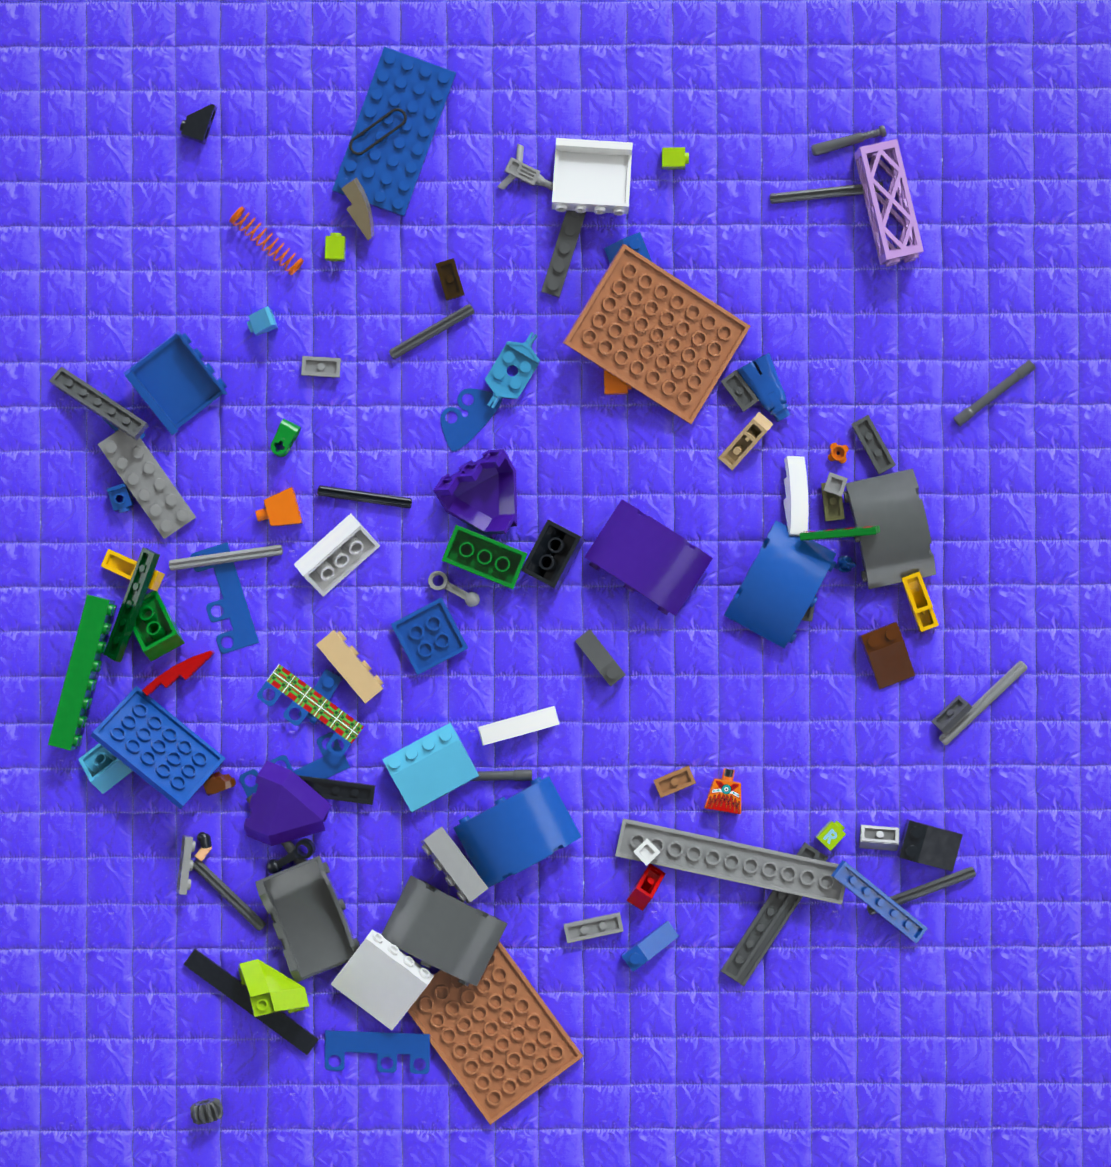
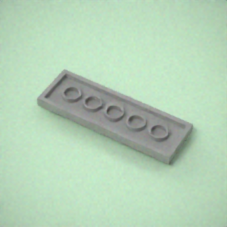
M119 429L98 443L102 452L164 539L196 518L140 437L136 441Z

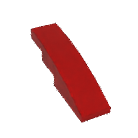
M213 650L207 651L171 667L155 678L142 691L149 696L161 684L169 688L180 676L188 680L215 652Z

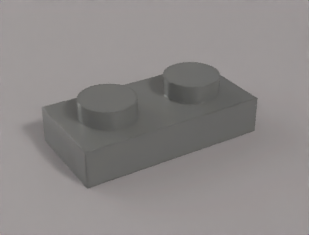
M737 370L721 381L743 412L759 401Z
M958 695L931 722L946 734L972 709V706Z

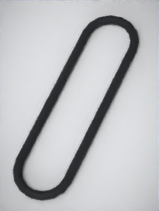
M399 108L388 112L350 141V151L355 155L366 153L402 127L407 120L406 113ZM399 111L404 115V120L401 124L362 152H355L353 150L352 143L354 140L390 114Z

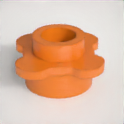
M832 443L830 445L831 452L828 455L829 461L835 460L841 464L845 463L847 460L846 453L849 450L848 446Z

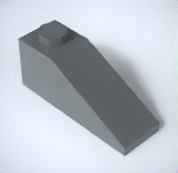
M590 629L575 640L610 687L626 675Z

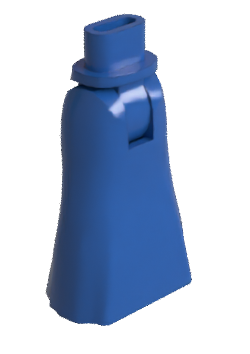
M770 353L755 359L737 370L759 399L761 405L768 412H771L770 415H774L777 422L790 415L787 409L786 395Z

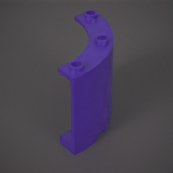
M624 500L620 501L585 555V558L590 561L589 565L598 571L600 568L625 583L623 587L632 593L636 590L657 604L659 611L666 615L671 613L674 616L677 615L713 559L668 527L642 513Z

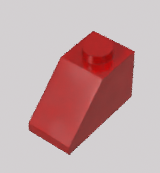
M649 863L626 901L643 911L653 898L666 873Z

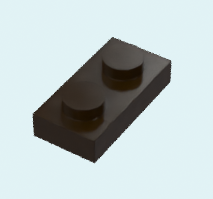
M454 258L436 263L446 301L465 296Z

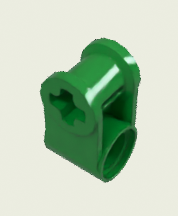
M283 419L271 442L272 452L278 457L286 456L298 437L301 427ZM283 443L284 450L277 452L276 445Z

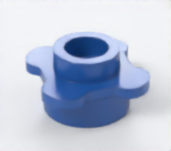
M840 556L834 568L839 569L841 572H850L852 567H856V563L849 556Z

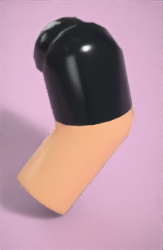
M200 832L197 835L201 848L195 857L201 862L212 849L211 837L205 832Z

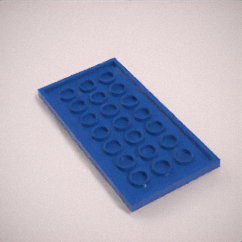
M384 46L350 141L395 108L402 109L406 113V123L362 155L353 154L348 145L332 191L345 195L341 188L357 177L370 205L405 217L456 72ZM399 111L390 114L354 140L352 143L353 150L355 152H362L401 124L404 120V115Z

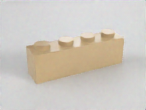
M333 630L316 645L366 704L384 689L382 687L384 682L378 675H372L369 671L372 668L365 660L361 662L357 657L359 652L353 645L349 647L346 644L347 638L341 631L336 632V630Z

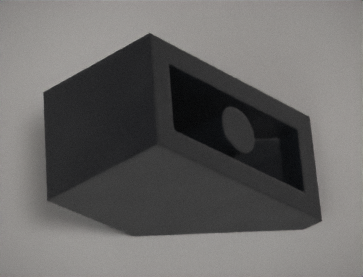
M210 104L188 115L186 120L181 122V135L205 144L217 107L214 104Z

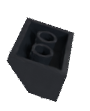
M547 520L521 571L559 590L585 539Z

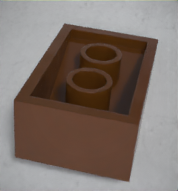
M897 622L859 635L879 689L915 676Z

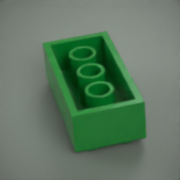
M456 525L442 561L514 589L528 553Z

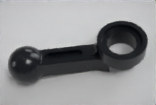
M308 838L301 839L297 842L295 849L291 853L278 860H269L266 866L267 871L275 874L280 872L284 865L295 859H300L301 857L309 858L315 853L314 843ZM301 845L307 847L308 853L302 852Z

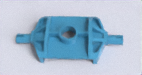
M530 332L524 343L507 341L487 377H485L486 383L493 391V396L487 404L489 407L491 406L494 409L501 398L518 399L539 365L540 360L532 350V344L538 337L533 332ZM516 366L518 369L517 375L509 376L507 374L508 367Z

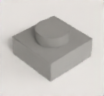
M829 472L823 491L842 497L848 478Z

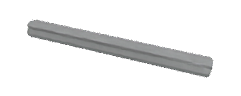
M273 545L174 559L169 561V568L173 571L279 556L283 554L282 545Z
M1022 661L1017 662L972 705V709L946 734L940 735L939 740L944 745H948L1027 670L1026 664Z

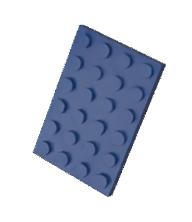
M138 686L124 698L90 735L179 809L184 807L226 759L154 699L147 696Z

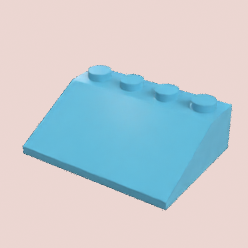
M451 723L382 759L411 812L424 807L479 777L475 766Z

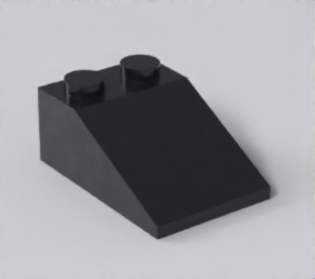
M907 819L897 856L917 863L953 871L963 834Z

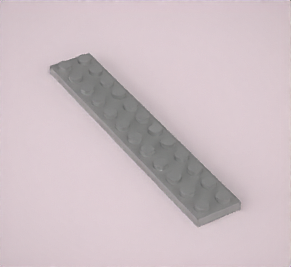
M623 818L615 854L617 857L642 862L633 851L648 838L660 851L650 864L842 905L845 887L831 876L839 864Z

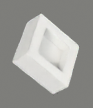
M648 838L633 851L646 866L660 853Z

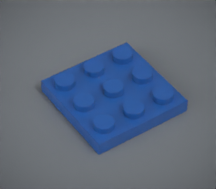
M442 597L391 624L417 675L468 649Z

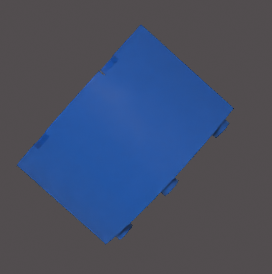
M776 520L724 616L785 648L788 642L792 644L797 635L795 630L809 606L813 608L818 597L815 595L827 572H831L836 564L833 561L836 553L813 540L801 541L800 536H789L787 526Z
M549 776L544 779L537 777L530 781L531 786L507 799L502 797L494 801L495 806L471 818L469 815L458 820L460 824L454 827L478 875L488 888L554 854L555 851L568 846L582 837Z

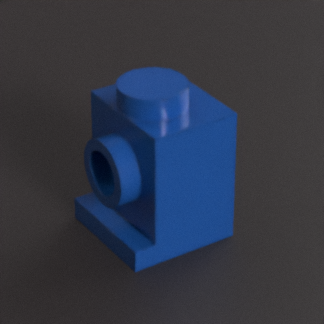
M123 483L107 488L113 510L119 511V514L130 511V507L134 506L126 484ZM122 495L123 501L119 503L117 497Z

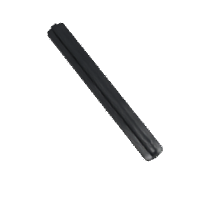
M321 485L318 487L317 492L319 496L402 508H411L412 499L406 497Z

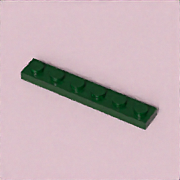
M142 547L103 654L116 662H121L160 556V554L148 548Z

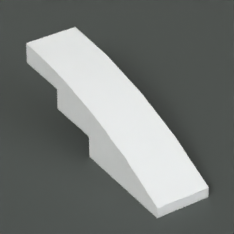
M787 456L784 459L787 475L784 479L786 498L783 500L789 536H800L801 532L808 531V484L805 457Z
M555 706L479 726L478 731L483 746L559 725Z

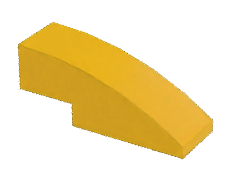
M108 549L101 567L131 580L137 561ZM154 570L148 588L158 591L165 574Z
M920 571L901 578L919 632L939 626Z

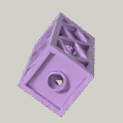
M894 139L860 147L854 153L860 182L863 186V195L880 265L886 264V267L897 265L901 260H904L905 263L915 261L924 250L898 140ZM881 156L890 164L891 169L880 159ZM878 165L892 178L888 192L874 179ZM874 186L886 197L885 200L875 192ZM896 192L898 195L899 203L894 199ZM878 201L883 205L882 210H881V213H880ZM892 204L902 214L903 218L892 208ZM889 213L903 226L899 240L885 227ZM886 235L897 245V248L886 239Z

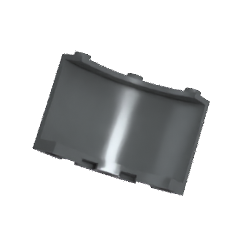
M913 469L846 483V491L843 492L845 503L849 502L855 527L876 525L880 527V532L876 535L854 536L855 542H859L864 569V571H861L863 583L867 582L868 589L902 582L901 578L919 571L922 578L936 575L934 554L930 548L932 541L922 498H919V486Z
M320 856L255 882L259 897L267 913H270L277 937L282 942L283 953L295 982L347 963L360 946L358 939L353 937L344 913L346 909L345 903L342 898H338L329 877V866L327 862H322Z
M410 876L381 935L399 949L420 959V964L428 968L434 966L459 978L458 982L463 985L469 986V984L477 986L507 923L482 910L473 908L451 895L449 896L441 892V890L423 880Z

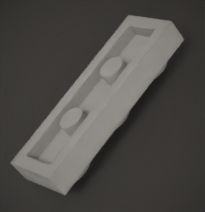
M183 835L176 890L181 895H187V890L191 888V879L188 878L189 871L193 870L191 852L195 851V841L189 835Z
M620 912L563 924L567 943L624 931Z

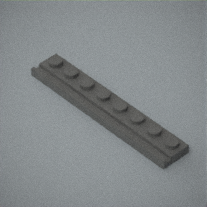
M805 842L796 854L822 861L828 859L827 856ZM772 890L720 971L745 986L803 896Z

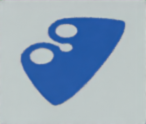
M472 388L464 389L460 392L457 399L458 405L463 410L468 411V416L464 417L459 409L449 407L442 412L440 417L442 430L451 451L454 452L461 449L477 435L495 414L502 402V398L499 399L493 409L487 405L493 393ZM467 393L474 397L473 404L469 406L462 403V397ZM450 411L455 412L458 417L457 421L452 424L448 423L445 419L446 414Z

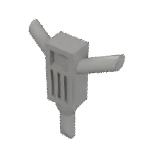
M517 144L516 159L511 157L504 170L509 175L497 187L504 190L517 178L531 186L535 184L553 191V183L546 180L540 174L541 171L523 163L524 146Z

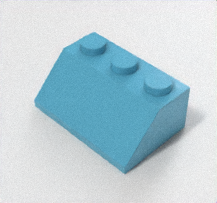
M100 743L78 759L90 782L102 794L133 771Z

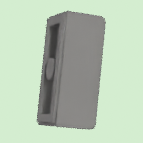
M872 825L860 826L859 848L898 850L899 828Z

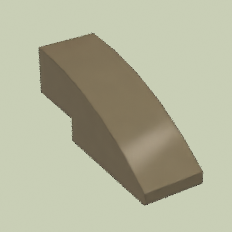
M356 177L341 189L351 202V205L346 210L367 240H370L374 236L372 211L366 193Z

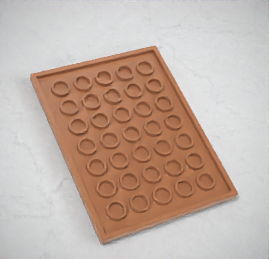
M622 244L563 341V344L682 420L692 424L751 326L627 245Z
M500 941L477 986L469 984V986L463 985L458 982L459 978L439 970L433 975L434 977L408 1010V1013L424 1034H430V1043L490 1125L583 1057L578 1047Z

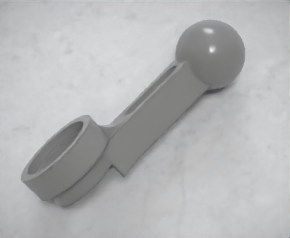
M435 571L430 574L428 583L432 589L448 590L464 599L469 607H475L479 604L480 597L477 593H468L451 584L445 573ZM438 575L444 579L441 586H435L433 583L434 578Z

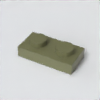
M821 483L825 522L845 519L842 497L823 491L825 483Z

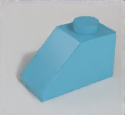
M269 306L248 316L250 319L247 322L251 333L254 332L256 336L278 328Z

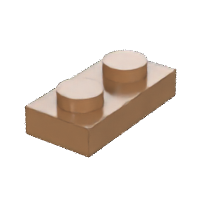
M689 765L653 780L660 798L696 784Z

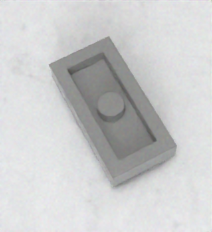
M302 356V376L340 378L341 358Z

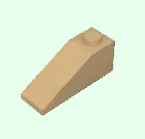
M758 412L718 458L733 470L772 427L773 423Z

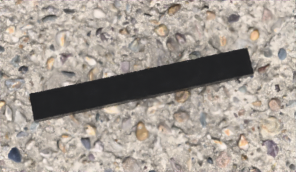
M195 948L184 965L254 1016L246 985L242 986L240 980ZM282 1011L256 1017L306 1055L309 1054L319 1038Z

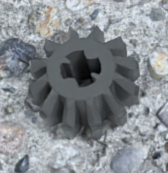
M208 1098L192 1104L190 1108L191 1118L194 1123L199 1125L217 1121L223 1115V1106L220 1099Z

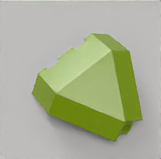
M259 959L238 965L242 986L246 985L249 992L254 1017L288 1010V1014L308 1009V998L305 987Z

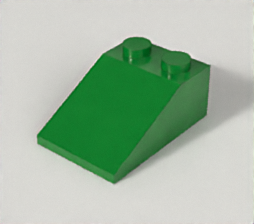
M152 591L145 595L133 631L143 652L150 661H153L185 642L158 591Z

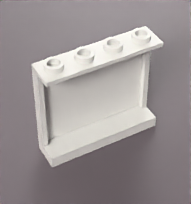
M556 138L552 209L558 212L570 210L577 213H613L617 216L628 214L633 143Z
M372 929L331 985L392 1031L434 976L426 968L416 963L413 958L400 951L396 945L391 944L380 933Z

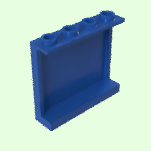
M177 331L124 372L125 377L172 436L178 432L180 426L222 394H227L225 390L226 384L221 378L216 379L213 375L215 370L209 363L205 365L202 361L204 356L198 348L193 349L190 343L192 341L186 333L181 334L180 331Z

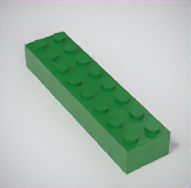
M87 595L48 745L71 751L77 749V746L80 747L83 735L80 734L82 728H85L88 719L85 714L92 704L93 699L90 698L91 691L96 689V672L101 670V653L104 654L107 646L105 638L106 635L110 634L112 628L110 619L111 616L115 615L117 605H114V600L95 595Z

